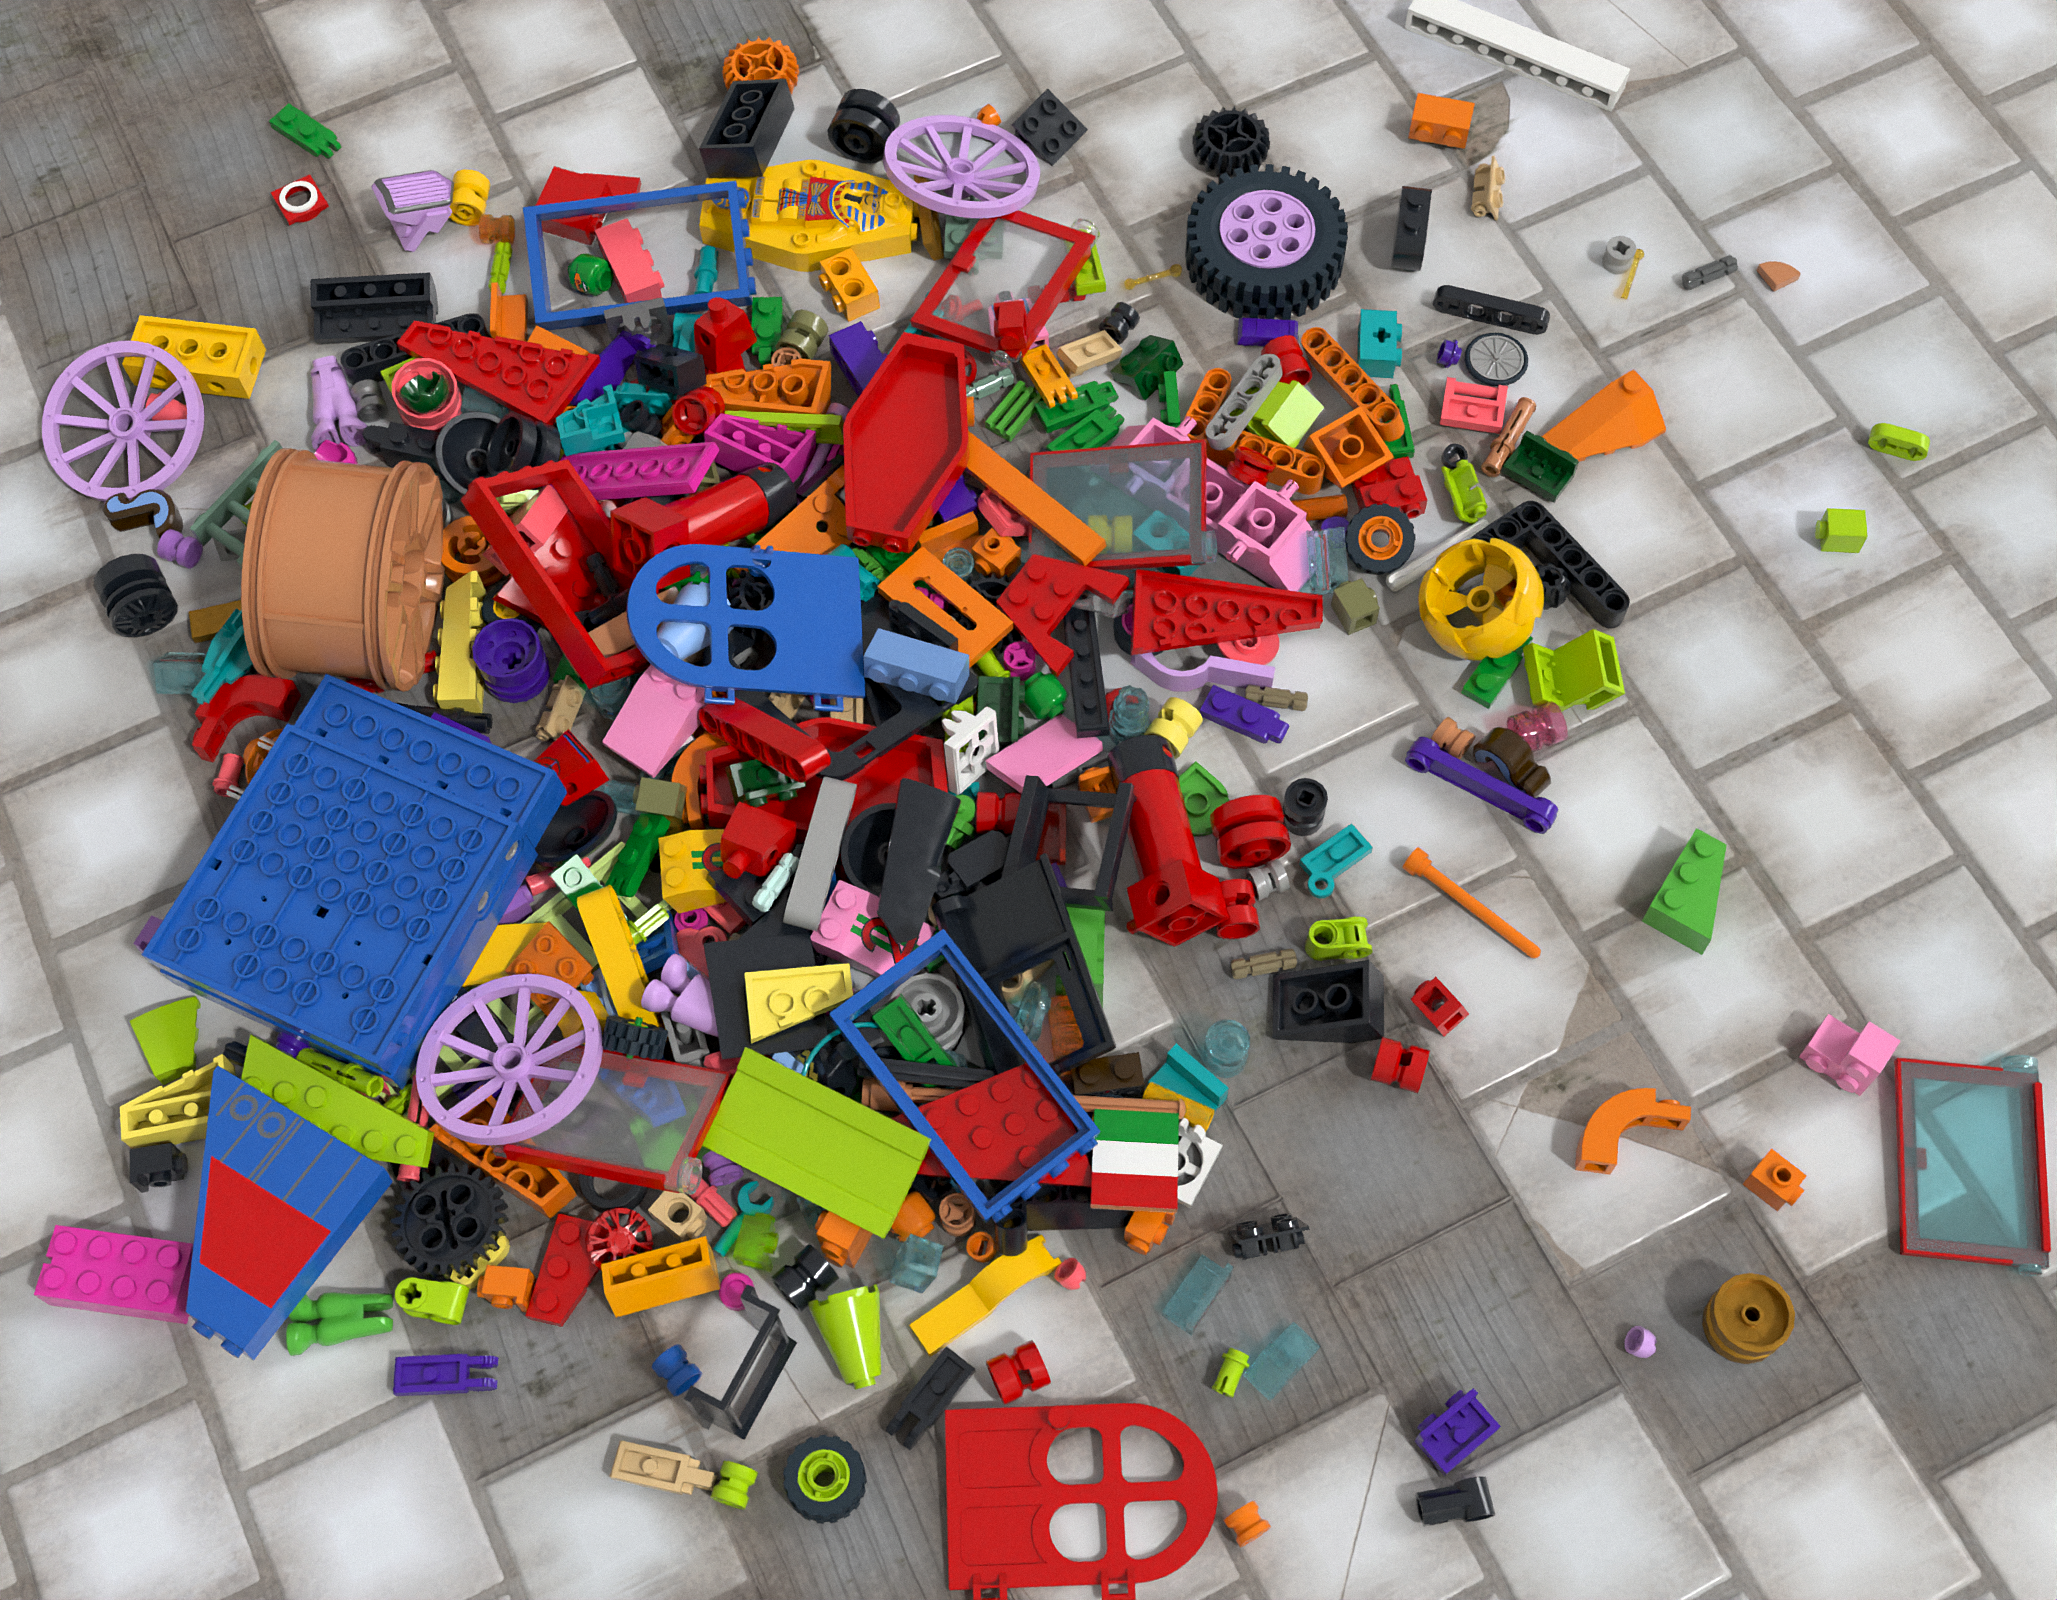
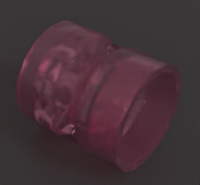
M1552 701L1534 707L1531 713L1526 710L1507 718V729H1511L1522 736L1533 752L1541 750L1543 744L1549 747L1565 741L1568 737L1564 716L1560 708Z

